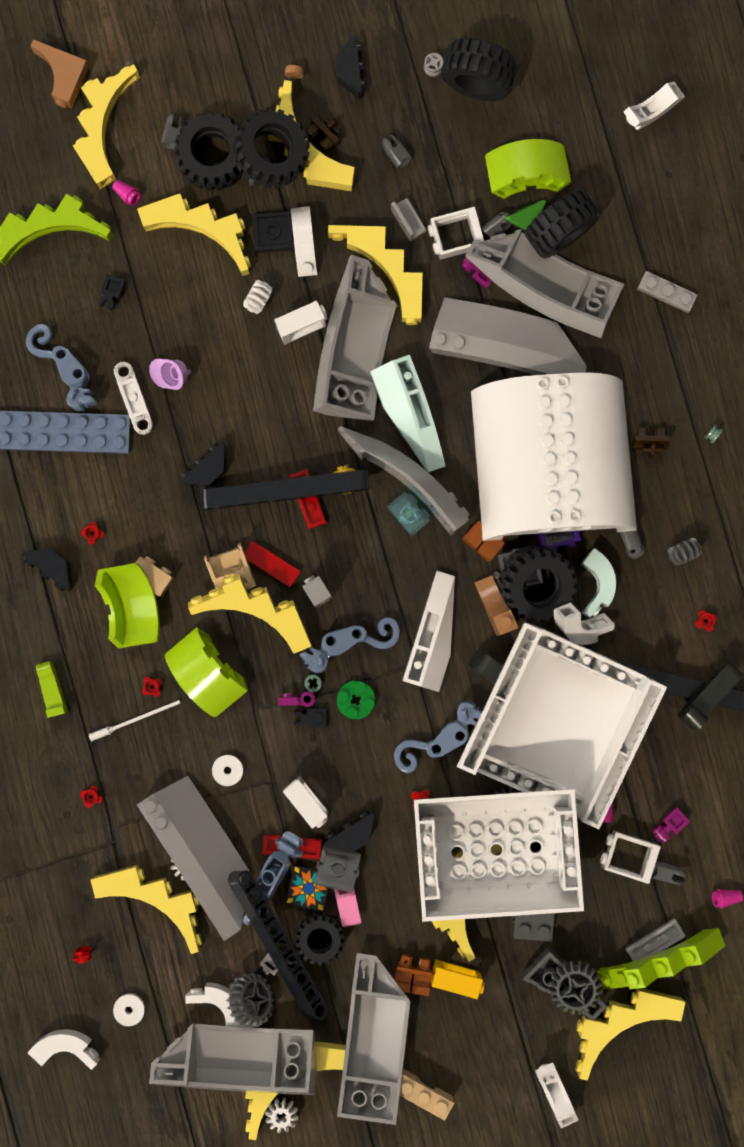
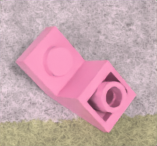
M334 889L342 928L361 924L354 889L353 893Z

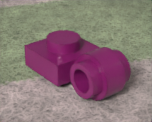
M465 258L463 260L462 267L469 273L476 271L472 278L487 289L493 281L469 259Z
M310 691L302 693L300 697H294V693H283V697L278 698V706L303 705L310 707L315 703L316 698ZM307 695L311 697V702L309 703L304 700V697Z
M674 807L661 819L666 825L658 824L652 829L653 836L658 842L664 843L671 837L670 831L676 835L690 821L677 807Z

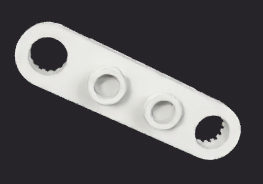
M120 362L114 368V375L135 431L141 435H147L153 429V422L136 375L129 363ZM127 367L129 374L126 377H121L119 375L120 368ZM141 420L148 422L146 430L138 428V423Z

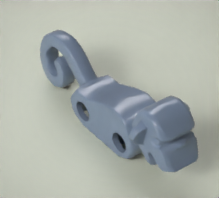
M45 324L34 326L27 334L26 346L33 355L56 361L62 380L70 387L66 398L67 404L75 411H84L85 408L98 405V402L92 397L94 393L90 389L85 388L90 381L89 372L63 346H56L53 348V351L36 348L34 345L36 335L44 332V336L39 337L37 341L40 345H45L50 342L53 333Z
M391 617L379 620L377 630L381 636L384 637L388 634L385 630L386 624H389L393 631L391 639L386 642H381L367 636V631L362 626L354 625L332 631L322 637L320 650L311 647L309 650L312 655L303 652L299 656L305 661L304 664H308L307 668L310 671L321 673L326 670L329 657L341 655L356 643L365 642L378 649H387L394 646L400 635L399 625ZM353 630L359 632V638L356 639L352 636ZM327 637L333 638L334 644L332 646L327 645Z
M466 700L461 702L457 711L458 719L449 722L435 739L429 742L414 739L401 742L394 752L395 764L402 772L411 773L417 768L418 760L413 753L409 752L406 754V758L411 761V764L405 765L401 759V753L405 748L424 749L430 757L437 758L465 744L469 737L468 725L477 724L478 721L475 718H480L482 710L480 707H476V703ZM461 731L465 734V737L459 739L456 733ZM433 745H439L441 751H434Z
M290 831L283 833L282 838L276 839L279 851L273 852L268 857L256 880L267 901L273 897L291 865L290 858L294 859L303 855L301 850L303 840ZM245 914L243 923L250 926L251 922Z

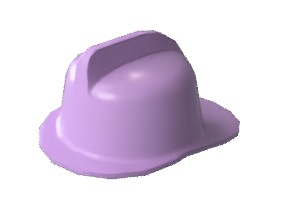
M155 359L149 366L150 376L154 383L159 387L179 390L191 373V370L187 369L180 360Z

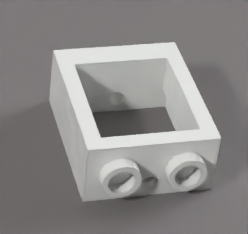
M475 207L430 219L428 232L430 237H434L433 250L435 255H439L440 260L467 253L471 244L443 251L437 229L438 226L468 219L473 241H484Z
M315 301L274 320L285 345L325 327L327 314L323 305L319 306L318 302Z
M300 776L285 787L283 793L312 829L315 826L319 828L327 822L329 812Z
M615 830L612 831V834L609 833L606 840L608 847L606 853L603 852L600 860L601 867L604 870L649 884L660 846ZM618 838L648 847L640 874L610 865Z

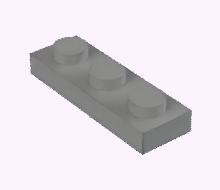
M645 271L637 290L686 313L690 312L697 297V294L648 271Z
M673 918L629 945L625 950L631 960L635 961L657 954L686 936L676 919Z

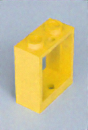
M437 959L434 961L431 976L432 987L478 999L479 994L483 993L485 983L480 971Z

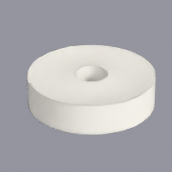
M233 755L219 757L212 767V775L215 781L223 786L236 784L243 775L242 762ZM225 767L231 768L230 774L225 773Z
M134 993L123 994L114 1004V1017L121 1025H136L145 1014L143 999ZM126 1007H131L133 1011L131 1013L127 1012Z

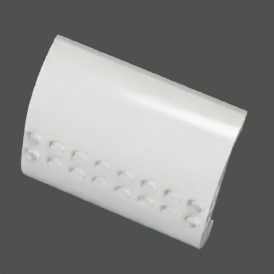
M601 373L533 375L491 382L471 391L483 541L502 540L503 536L610 528H617V532L637 530L623 381L621 379Z
M524 622L457 767L474 775L479 772L522 792L575 789L577 817L581 822L600 829L667 687L599 653L538 626Z

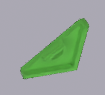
M539 200L537 203L507 216L506 220L525 230L543 211L546 201Z

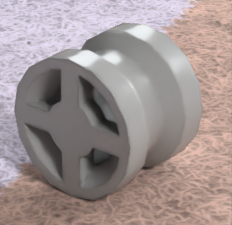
M430 53L426 56L424 70L430 77H436L441 74L443 65L441 55Z

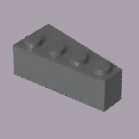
M548 946L522 972V978L524 981L537 986L543 992L546 991L550 994L549 989L552 987L549 985V981L553 980L551 977L552 973L557 974V967L563 970V962L567 966L570 965L551 946ZM574 974L577 978H583L580 974ZM567 977L561 982L560 991L568 985ZM572 981L573 988H575L579 992V987L574 985ZM589 985L588 988L584 990L583 993L585 998L590 994L592 990V985ZM599 995L601 998L600 1002L594 1001L596 1007L592 1008L589 1006V1013L582 1009V1014L595 1020L607 1007L606 999ZM575 997L567 998L572 1001H578Z

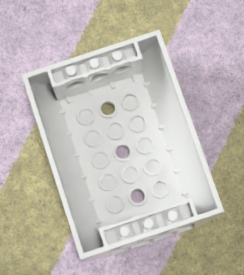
M575 789L414 800L423 922L584 911ZM532 842H539L541 844V849L538 852L530 850ZM494 844L502 847V851L498 855L491 853V847ZM460 847L463 850L462 856L454 857L451 854L452 849Z

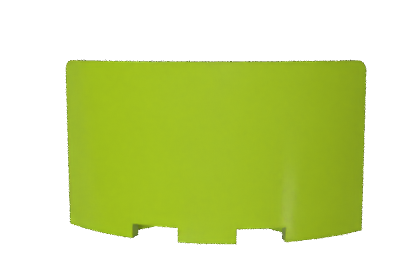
M545 139L521 140L500 146L485 155L491 192L503 199L526 190L528 186H536V189H549L558 192L572 183L565 148L559 142Z
M138 563L98 570L95 587L100 592L105 605L109 604L111 614L108 615V639L117 648L157 642L159 638L158 606L154 590L143 568Z
M196 627L165 654V659L170 671L185 693L212 717H217L248 690L244 677L239 675L227 663L223 665L217 656L220 654L215 648L210 635Z

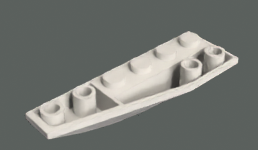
M436 571L402 681L439 692L451 654L455 576Z

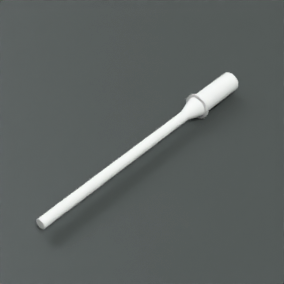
M175 701L116 726H106V728L89 734V738L91 741H94L106 735H111L116 729L178 705L180 701Z

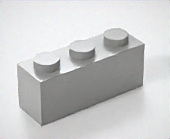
M313 575L304 581L305 585L302 587L316 608L333 598L319 576L315 577Z

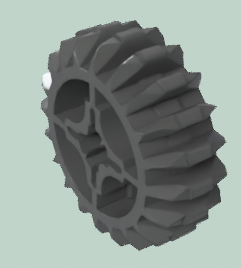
M571 960L570 966L563 962V970L557 967V974L552 973L551 977L553 980L549 981V985L552 987L549 989V992L554 994L552 1001H557L556 1006L558 1008L563 1006V1012H567L570 1009L572 1015H574L575 1010H578L579 1015H581L582 1009L589 1013V1006L595 1008L596 1003L594 1001L600 1002L601 998L599 995L603 994V990L600 988L603 986V983L598 981L600 975L595 974L596 970L594 967L589 969L588 963L582 966L580 960H578L577 965H574L573 960ZM574 974H580L585 977L577 978L574 976ZM567 977L569 983L560 991V984ZM572 981H573L574 985H576L577 987H579V992H578V990H576L575 988H573ZM592 984V990L585 998L583 992ZM575 997L578 1001H572L567 998Z
M255 973L242 974L233 979L234 983L229 985L231 990L226 992L229 995L226 1001L229 1002L227 1009L231 1010L230 1016L235 1017L234 1022L239 1023L240 1026H246V1028L259 1027L262 1023L267 1022L268 1018L272 1016L270 1011L274 1009L272 1002L275 1001L271 996L274 993L270 991L271 985L266 984L267 979L262 978L261 975H255Z

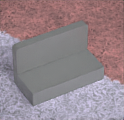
M407 198L398 204L395 202L391 203V211L409 241L426 233V228Z

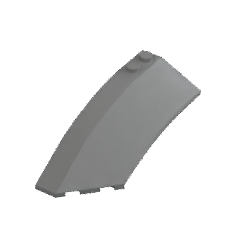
M522 229L515 230V233L509 235L504 233L492 236L490 240L482 242L481 240L473 241L466 253L467 259L494 283L516 299L547 317L599 338H602L624 287V284L586 270L556 254L550 258H541L525 237Z
M354 255L349 257L330 315L319 364L313 411L329 416L373 421L377 390L370 371L382 366L395 309L398 306L394 300L391 301L386 293L385 285L380 277L377 278L371 269L373 266L369 260Z
M444 297L429 346L432 353L492 364L534 375L586 373V364L557 322L505 308Z
M342 426L338 428V432L361 460L367 459L381 467L412 490L427 505L450 535L469 522L468 516L470 514L464 507L460 508L458 506L456 496L452 492L448 493L419 464L382 441Z
M186 776L152 794L137 804V806L218 933L226 941L241 930L244 910L228 883V876L233 871L248 870V868L190 778Z
M359 953L356 955L337 1117L396 1125L410 1000L377 956Z
M193 1023L180 1038L178 1037L166 1048L167 1050L160 1057H157L151 1063L149 1084L241 1092L315 1095L316 1054L314 1030L246 1028Z

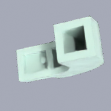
M593 548L580 564L593 574L597 583L595 596L582 612L588 618L592 615L595 617L601 610L600 604L608 607L613 600L616 590V577L612 565L602 553Z

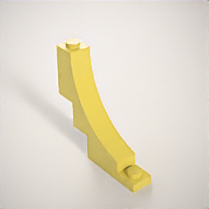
M328 225L329 238L335 241H342L343 238H347L348 249L356 251L372 260L388 276L400 301L402 322H406L407 325H417V322H421L423 273L403 272L404 250L385 249V227Z

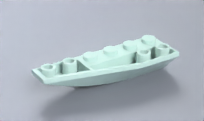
M410 355L392 360L370 371L383 408L427 472H431L445 467L434 421Z

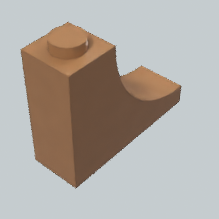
M33 40L31 48L34 54L47 61L53 70L54 86L51 96L55 104L62 108L67 106L73 109L90 68L87 61Z
M493 576L475 582V587L496 636L517 629L518 626L512 611L502 598Z

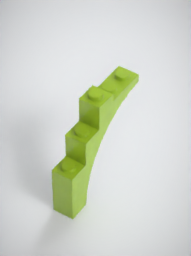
M66 194L56 211L47 204L42 206L38 203L28 219H25L18 213L15 216L9 212L0 226V262L7 265L14 254L27 243L52 232L66 230L83 231L98 235L108 241H111L114 234L108 224L103 221L101 223L95 221V217L85 211L86 208L79 197L75 195L71 197Z
M719 928L706 929L686 941L657 954L616 966L600 968L597 973L600 975L603 989L629 987V989L646 988L657 978L675 976L687 966L704 964L726 945Z

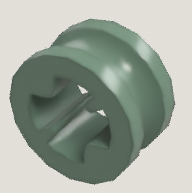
M714 424L704 438L710 439V442L714 443L723 430L717 429V425Z
M311 674L305 679L304 685L308 691L316 692L320 689L322 681L318 675ZM310 678L312 680L313 678L317 679V688L314 686L313 688L309 687L310 683L308 680Z

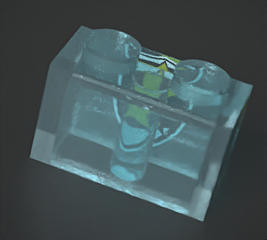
M404 492L388 505L387 509L412 537L429 523L428 517L430 515L424 508H418L415 504L417 500L411 493L407 495Z

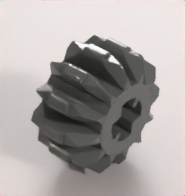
M689 538L671 546L668 549V553L674 565H681L699 557L702 554V550L696 538Z

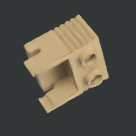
M241 543L238 544L237 548L209 558H207V555L204 556L215 588L222 589V580L230 574H240L246 590L256 586L255 578Z

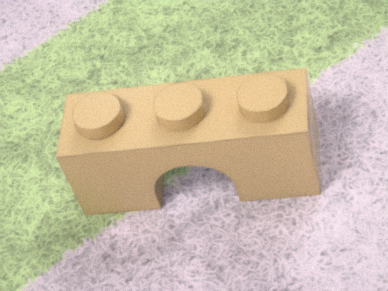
M403 1069L400 1096L445 1121L454 1105L453 1096L437 1087L432 1089L419 1080L418 1076Z

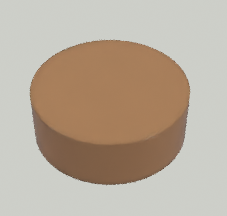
M288 65L285 67L286 77L291 79L303 78L304 69L301 66Z

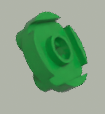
M361 681L346 683L341 687L337 695V706L340 712L350 719L366 717L371 713L375 704L373 690L369 685ZM353 695L361 697L359 705L350 702L353 699Z

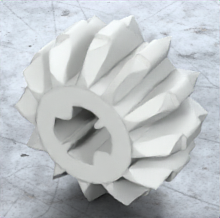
M255 281L244 300V307L250 312L260 313L271 295L272 287L264 281Z
M284 1097L282 1102L276 1098L275 1104H269V1109L266 1110L265 1115L268 1116L266 1123H272L270 1126L271 1130L278 1127L277 1132L280 1133L282 1128L288 1132L289 1126L295 1127L294 1121L298 1120V1115L295 1113L298 1111V1108L292 1107L293 1101H289L287 1104ZM282 1113H285V1116H278L279 1114L281 1115Z

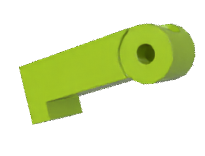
M52 661L37 664L36 671L47 709L45 710L47 718L68 713Z

